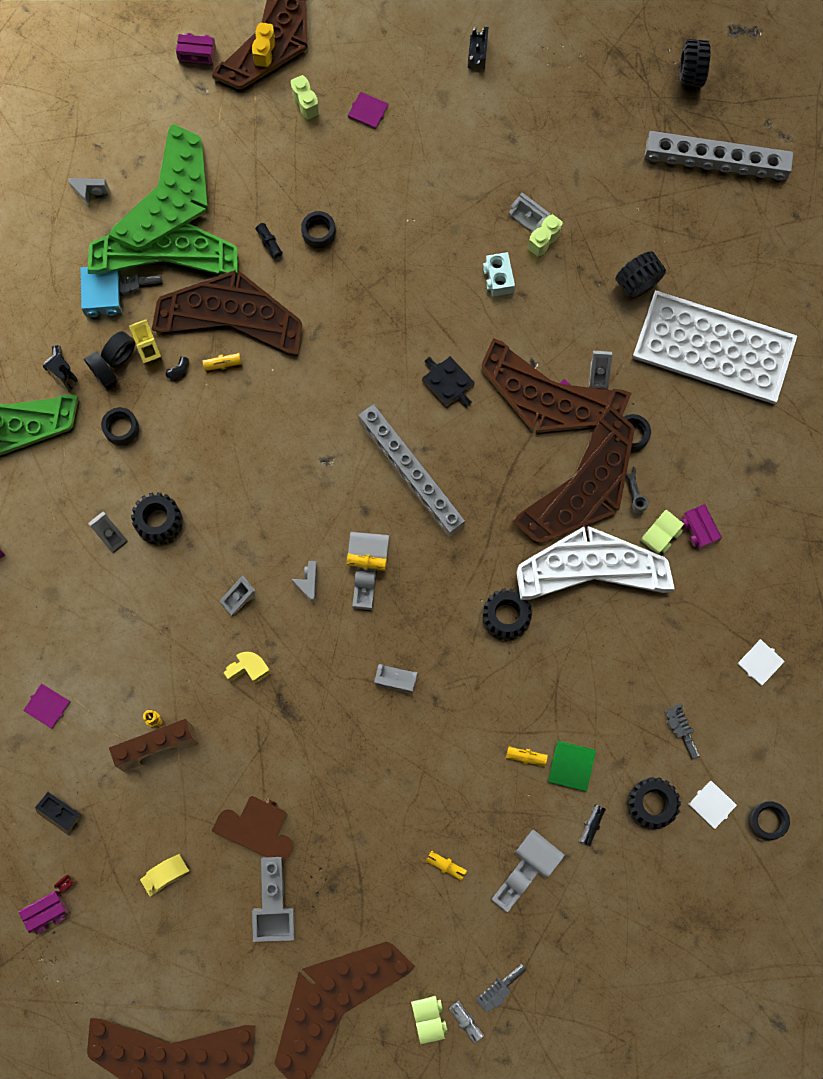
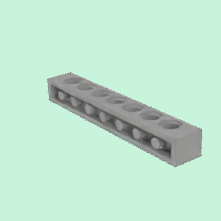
M649 131L644 159H649L653 162L663 161L669 164H683L687 167H703L707 170L717 169L722 172H737L741 175L750 174L761 178L771 177L776 180H787L791 173L793 152Z
M373 404L358 415L360 424L447 536L450 538L464 528L465 520L376 406Z

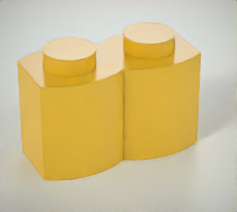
M260 22L256 27V39L252 45V53L256 66L268 67L272 60L271 51L275 46L274 29L272 24Z

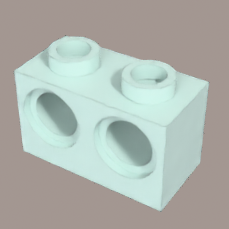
M508 252L486 256L483 270L484 274H488L489 279L486 280L488 291L491 290L492 297L514 293L515 283ZM497 264V265H500L501 267H500V268H494L493 265ZM502 281L504 284L498 285L496 282Z

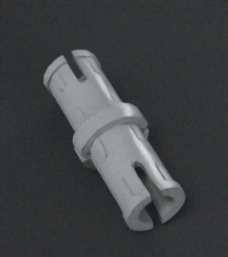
M457 1001L449 1008L460 1023L459 1027L465 1030L473 1043H476L484 1036L473 1021L472 1015L466 1012L460 1001Z

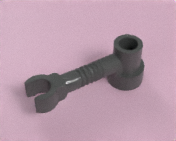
M633 466V474L626 473V479L629 482L633 495V512L641 515L648 507V499L639 494L635 476L636 468Z

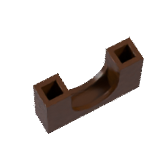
M186 719L109 747L115 767L125 772L143 765L141 759L156 752L170 748L183 750L199 743L193 726Z

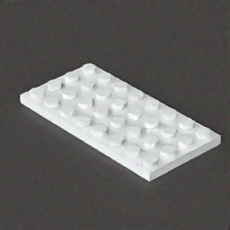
M655 290L632 358L776 404L797 335Z

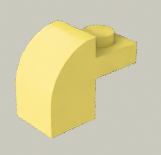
M147 319L130 325L129 328L143 363L161 357Z
M252 652L237 654L236 656L240 662L230 664L226 667L227 671L224 672L227 679L231 682L247 671L255 684L271 674L262 658Z
M180 854L150 869L140 881L151 897L165 886L179 880L189 870Z

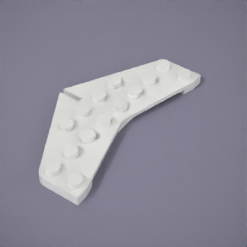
M589 526L587 528L589 542H587L585 527H582L524 561L517 569L521 600H531L593 579L661 593H672L674 591L669 562L665 557Z

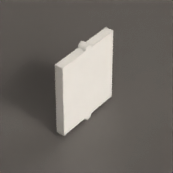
M760 639L738 662V665L748 673V677H752L762 686L785 661L774 652L773 648L768 647Z
M712 781L702 790H699L697 792L698 795L688 804L714 829L724 819H727V815L737 806Z

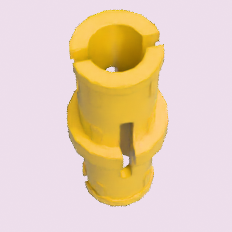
M240 353L228 356L219 355L218 358L203 360L205 372L220 368L224 370L226 367L242 365ZM228 360H230V362H224V363H220V364H214V363H218V362H223V361H228Z
M348 553L346 565L361 567L364 570L377 569L385 571L387 559Z
M152 710L144 712L143 719L148 726L153 728L161 726L162 719L157 712Z
M509 746L506 759L523 762L525 765L529 763L545 767L548 755L530 751V749L523 750Z
M431 851L429 856L436 859V861L428 857L426 863L442 870L441 873L445 874L446 872L462 881L464 876L458 874L457 871L465 875L466 869L452 863L451 859L448 858L447 860Z

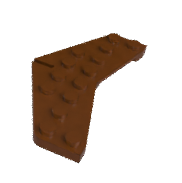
M306 0L266 1L261 23L272 24L275 35V46L271 51L272 60L268 67L256 66L252 53V45L256 39V34L254 33L225 62L222 61L212 73L213 79L236 89H244L304 52L306 47H308Z
M234 270L160 296L156 302L152 331L171 332L230 325L288 354L298 355L303 328L301 320L240 271L238 272L236 288L234 287L236 271Z
M495 338L492 339L481 367L485 376L531 431L535 426L538 416L542 417L536 433L596 427L602 412L608 405H611L623 416L632 394L620 389L606 390L565 385L552 381L511 351L509 346Z
M608 405L599 418L575 475L518 513L511 522L533 541L544 542L616 514L603 501L606 500L616 510L620 509L634 437V426L611 405Z
M383 942L303 968L302 970L315 984L312 985L300 972L298 973L275 1059L277 1069L287 1079H311L343 1014L405 977L415 966L392 943Z
M90 1018L87 1055L92 1061L119 1079H225L251 1065L254 1056L255 1025H243L175 1043H168L102 1018Z

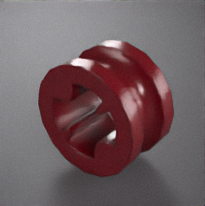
M69 875L64 876L54 885L55 889H59L58 893L60 895L69 890L75 883L69 880Z

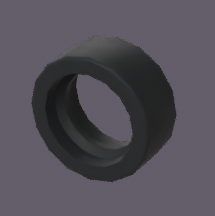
M314 211L305 216L301 223L304 241L314 248H324L330 245L336 236L333 218L328 213L322 211ZM316 221H322L328 224L329 233L322 238H314L309 235L308 227Z
M123 331L117 332L104 345L101 357L111 367H119L132 354L136 344L135 340Z
M96 350L84 358L85 363L104 387L117 379L108 364Z
M113 408L107 411L102 418V431L113 444H128L138 434V421L133 412L127 408ZM120 416L128 418L131 422V428L128 433L123 436H115L110 432L109 424L113 419Z
M626 415L624 417L630 423L637 424L643 429L644 435L642 440L638 443H632L631 452L640 451L647 445L650 439V424L640 415Z
M766 801L757 805L751 811L749 817L750 827L757 837L764 840H776L783 837L788 831L790 816L781 804L774 801ZM772 809L780 815L781 826L776 832L767 833L760 828L758 817L763 810Z

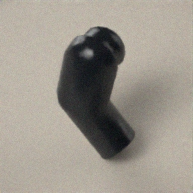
M52 346V356L43 363V368L48 371L46 366L58 354L62 355L61 346Z
M180 357L178 366L166 370V377L175 380L184 376L189 359L187 357Z

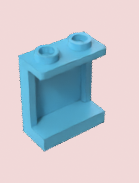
M80 267L81 309L84 314L89 317H96L100 314L114 316L117 313H122L119 295L120 270L101 274H88V267Z

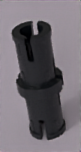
M266 223L257 225L255 230L258 232L263 246L267 247L272 258L277 259L282 256L283 252L276 243V237L270 233Z
M594 804L589 819L584 823L586 826L579 839L580 843H585L584 845L591 847L595 833L600 829L599 824L606 811L605 808H600L599 805Z

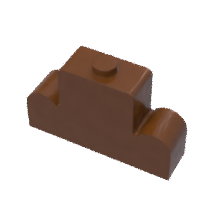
M251 796L240 817L233 810L222 811L212 828V832L265 857H282V865L284 866L287 865L294 849V843L288 836L279 835L287 818V813L275 807L277 803L267 798L265 801Z

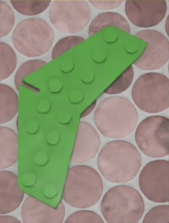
M175 124L170 126L158 186L112 228L109 233V239L140 251L206 213L207 195L202 139L199 135Z
M189 223L140 251L109 239V235L97 239L89 245L88 274H101L167 261L218 275L235 270V277H237V247Z
M61 395L58 398L0 404V456L71 430L78 405V396Z

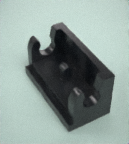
M476 27L473 28L472 35H470L467 68L485 69L489 27H483L482 32H477Z
M58 354L46 366L54 380L68 392L72 390V387L67 383V379L72 378L75 382H78L77 377L70 371L69 364L61 354Z
M49 792L45 794L35 807L36 812L68 836L71 834L74 824H78L80 820L78 812Z

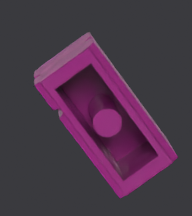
M191 33L178 35L176 47L178 61L213 64L216 49L214 37L206 34L194 36Z
M705 504L683 514V519L681 520L684 523L683 527L685 530H689L691 534L690 541L694 547L697 546L699 551L720 542L722 537Z
M54 891L19 911V915L29 933L35 932L38 935L46 931V926L52 922L56 925L66 919L65 915L69 913V910L62 896L58 893L59 891Z

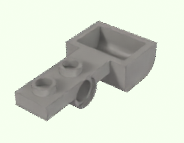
M351 532L348 553L387 559L389 535ZM357 567L353 597L354 609L372 610L376 569L364 570L361 567Z
M534 829L514 853L521 859V862L491 899L506 913L526 890L537 873L544 879H547L565 856V854Z
M262 857V908H254L252 910L253 942L294 940L295 910L294 907H283L282 857Z

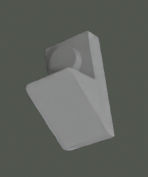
M69 178L68 180L72 190L87 206H89L90 193L94 195L108 194V185L105 179Z
M593 351L592 361L590 362V388L608 389L612 352Z
M104 512L88 523L111 552H114L127 541Z
M308 561V567L304 568V578H307V580L292 579V582L311 603H315L316 561Z
M241 576L223 596L220 603L232 616L246 602L255 599V589L244 576Z

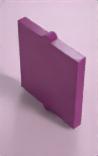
M360 92L356 101L352 103L348 117L376 129L380 120L384 118L388 103Z
M41 683L35 694L30 696L31 700L23 711L53 729L59 718L63 717L62 713L70 701Z

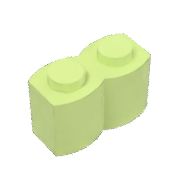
M301 75L292 79V95L295 102L300 105L303 117L308 120L319 115L318 100L315 93L310 90L307 78Z
M553 214L545 218L541 227L531 234L528 250L537 257L543 255L547 251L549 244L559 238L563 222Z
M665 510L640 541L658 555L661 551L665 553L672 545L669 543L673 537L677 539L684 531L681 529L684 523L668 510Z
M436 996L411 1001L420 1044L445 1039L444 1034L448 1033L446 1022L440 1019L439 1013L443 1012L441 1000H436Z

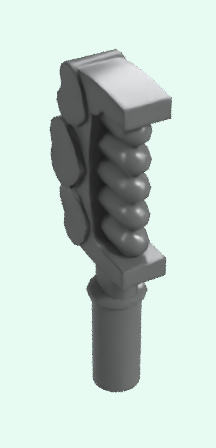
M135 274V277L119 278V295L130 296L131 293L139 292L140 285L146 286L148 284L162 283V277L160 275L139 278L138 274Z
M683 704L668 708L665 713L666 718L669 719L667 721L669 729L673 730L676 738H684L692 759L700 757L690 735L694 732V729H691L689 722L686 721L687 718L684 717Z
M520 964L509 975H506L503 980L497 978V981L494 985H491V988H487V991L476 997V1000L486 1012L493 1010L494 1006L499 1007L503 1004L504 998H507V995L510 993L508 986L526 971L525 967Z

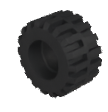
M685 40L679 67V81L681 85L698 87L705 85L711 55V47L708 40Z
M653 251L645 252L623 266L616 275L615 280L626 296L633 298L654 287L663 278L666 269Z
M153 492L149 493V497L142 496L143 500L141 502L137 500V507H133L132 512L134 514H131L133 527L141 538L152 544L153 542L161 544V541L167 543L170 537L174 539L176 537L174 534L179 533V526H182V514L172 498L170 499L168 495L165 494L163 496L159 492H157V495H154ZM156 510L167 512V519L162 525L158 527L147 525V518L152 512Z
M506 588L501 589L500 592L497 590L485 602L483 622L485 623L486 630H489L492 636L496 635L497 639H517V636H522L525 630L527 631L531 622V603H528L527 600H521L519 591L514 592V589L511 588L509 591H506ZM502 605L513 606L518 611V620L512 624L500 622L496 617L497 608Z
M650 777L635 785L630 791V796L627 800L629 802L627 807L631 812V818L635 819L634 822L642 825L645 829L650 828V830L661 829L676 819V815L679 814L680 810L678 809L681 806V801L678 800L680 796L679 793L675 792L676 788L674 785L671 786L669 781H663L659 777ZM649 792L658 793L664 800L665 808L659 815H651L644 809L643 797Z

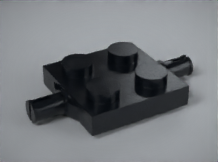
M451 356L438 364L431 357L424 361L431 368V371L422 377V381L446 407L459 399L466 407L472 403L465 394L474 386L475 382Z

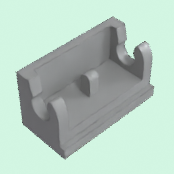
M521 193L511 205L512 209L508 214L532 233L541 227L544 219L550 215L548 211L524 193Z
M379 664L374 685L413 694L417 672Z

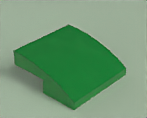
M557 740L548 782L587 791L596 750Z

